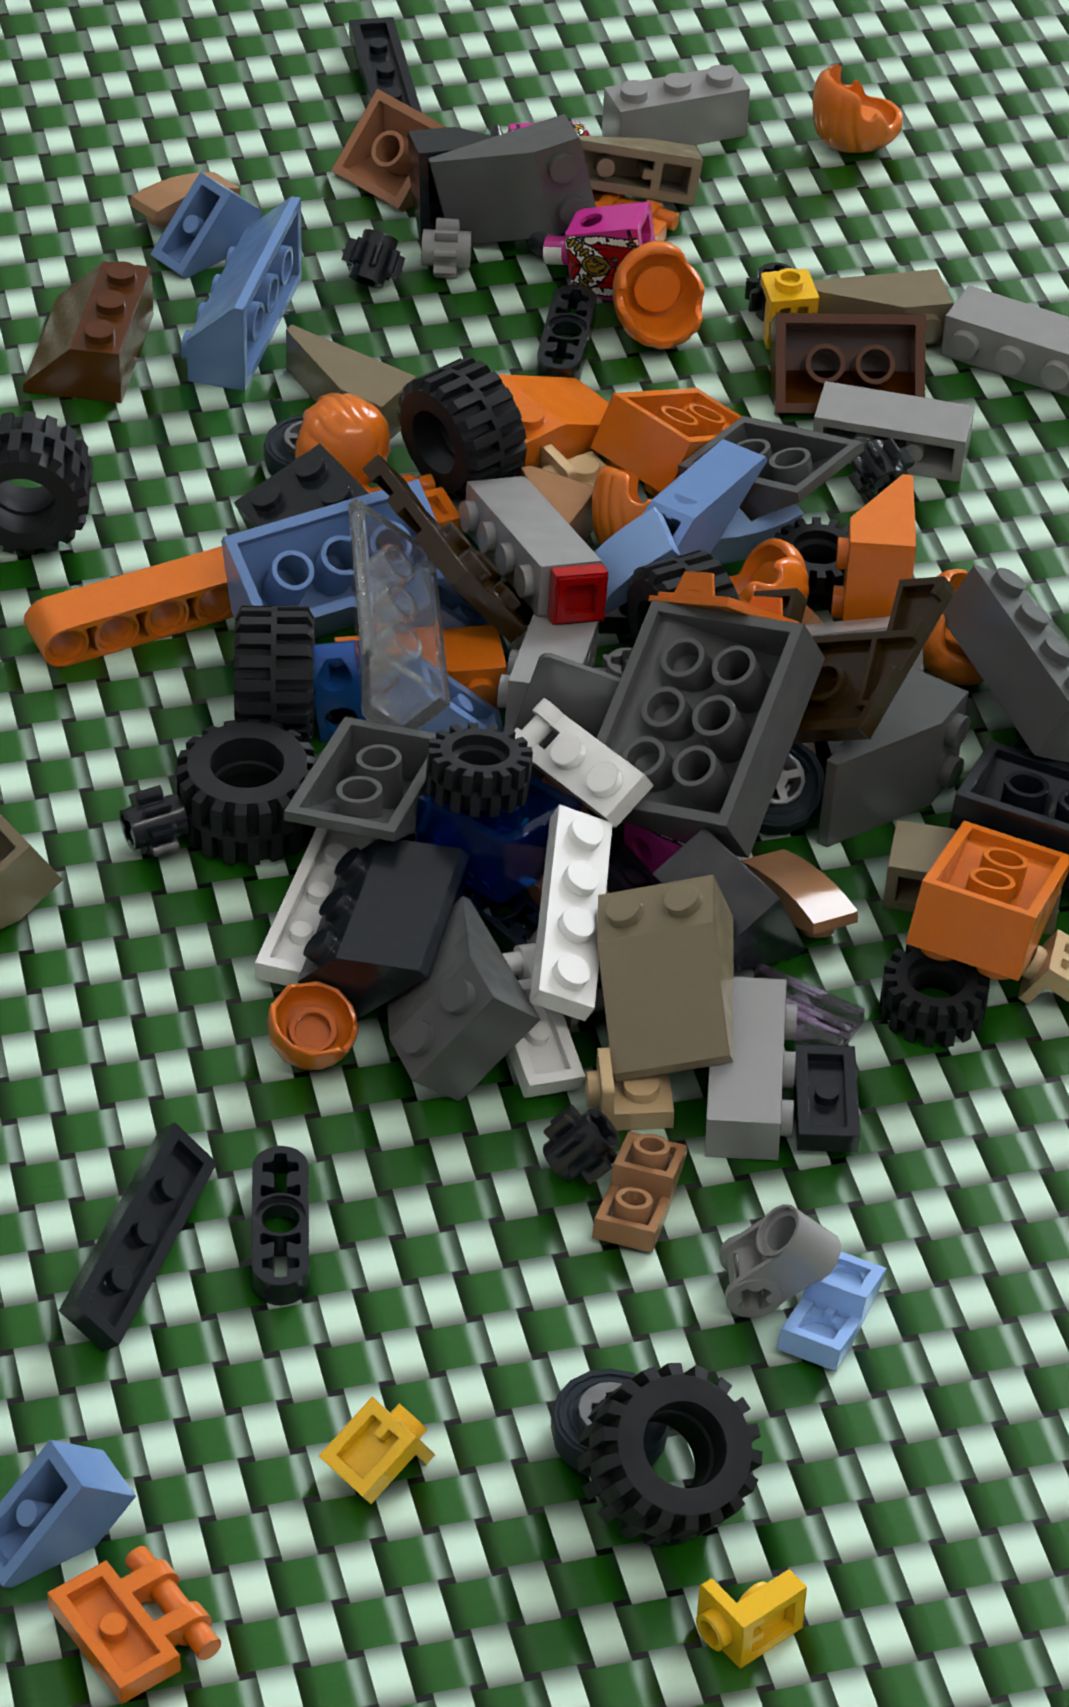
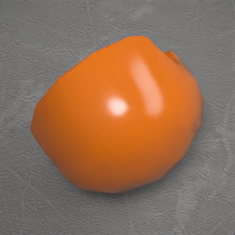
M318 981L287 985L274 1002L270 1004L267 1018L271 1046L284 1062L301 1070H323L335 1065L347 1055L358 1035L359 1025L354 1006L338 988Z

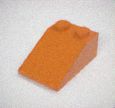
M499 375L505 387H508L513 395L526 431L527 439L524 442L527 447L526 457L523 458V467L534 466L540 468L541 447L552 444L566 459L593 451L597 456L600 455L590 447L609 404L608 401L577 378ZM521 471L516 472L517 475L513 477L521 476Z
M698 388L613 393L590 448L607 458L605 461L607 466L636 473L640 480L645 483L643 488L656 497L680 476L678 465L742 416Z
M902 474L850 517L848 538L838 537L836 570H845L843 586L833 585L832 618H841V621L891 616L899 580L913 579L916 553L913 475Z
M963 821L922 880L905 944L920 948L924 955L935 960H956L974 966L979 973L988 978L996 980H1007L1010 978L1019 981L1033 957L1068 875L1069 855Z

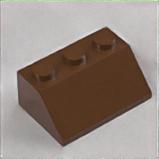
M103 261L58 295L23 382V392L122 403L154 315L151 266L133 265L125 261Z
M776 313L770 322V377L774 414L815 415L825 381L925 398L926 315Z

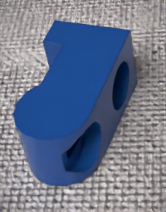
M355 640L314 644V704L321 743L329 742L339 726L327 720L329 712L353 710L357 714L356 719L369 721L366 687L363 684Z

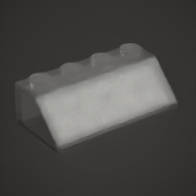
M355 498L349 503V550L362 715L368 721L418 730L451 705L436 565L416 539Z

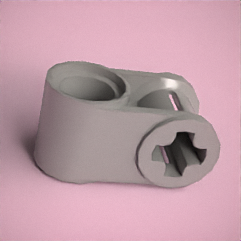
M782 1204L775 1207L764 1218L740 1234L728 1238L720 1247L721 1266L728 1272L730 1283L725 1291L727 1308L733 1314L741 1317L755 1318L765 1316L811 1284L823 1280L832 1272L838 1262L841 1253V1243L838 1236L792 1205Z

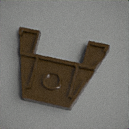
M379 454L362 468L374 484L376 483L390 496L386 500L388 504L417 533L414 538L449 584L510 643L523 634L527 627L517 610L521 603L514 593L502 582L499 577L501 575L488 557L480 550L477 551L451 521L442 527L425 510L406 480Z
M945 576L899 580L886 631L812 636L824 655L825 660L793 743L871 739L953 596L955 588ZM798 588L754 591L753 596L782 598L783 616L802 623L808 599Z

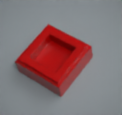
M603 564L551 568L547 617L552 625L604 621L609 572Z

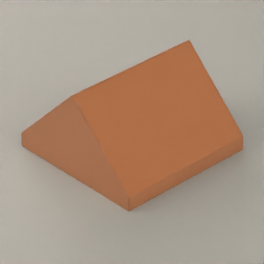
M377 89L331 171L404 212L414 206L409 177L408 131L445 128L446 126Z

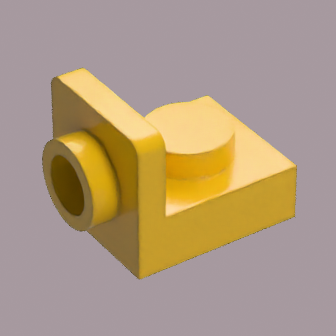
M785 268L780 271L763 272L761 274L760 283L766 296L762 337L766 349H770V322L776 313H818L819 295L807 269Z
M371 1397L321 1452L319 1457L366 1501L372 1504L415 1455L427 1465L435 1454L420 1440L428 1429L399 1403L390 1413L375 1398Z
M788 1569L768 1583L762 1581L754 1584L736 1603L715 1580L710 1578L699 1586L696 1617L699 1633L713 1650H722L741 1669L803 1628L807 1586Z

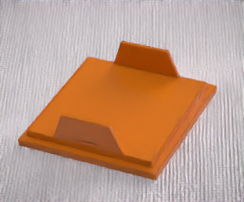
M685 571L675 592L659 591L658 596L649 595L648 600L799 623L783 616V601L779 597L752 596L748 604L731 597L715 596L714 573Z

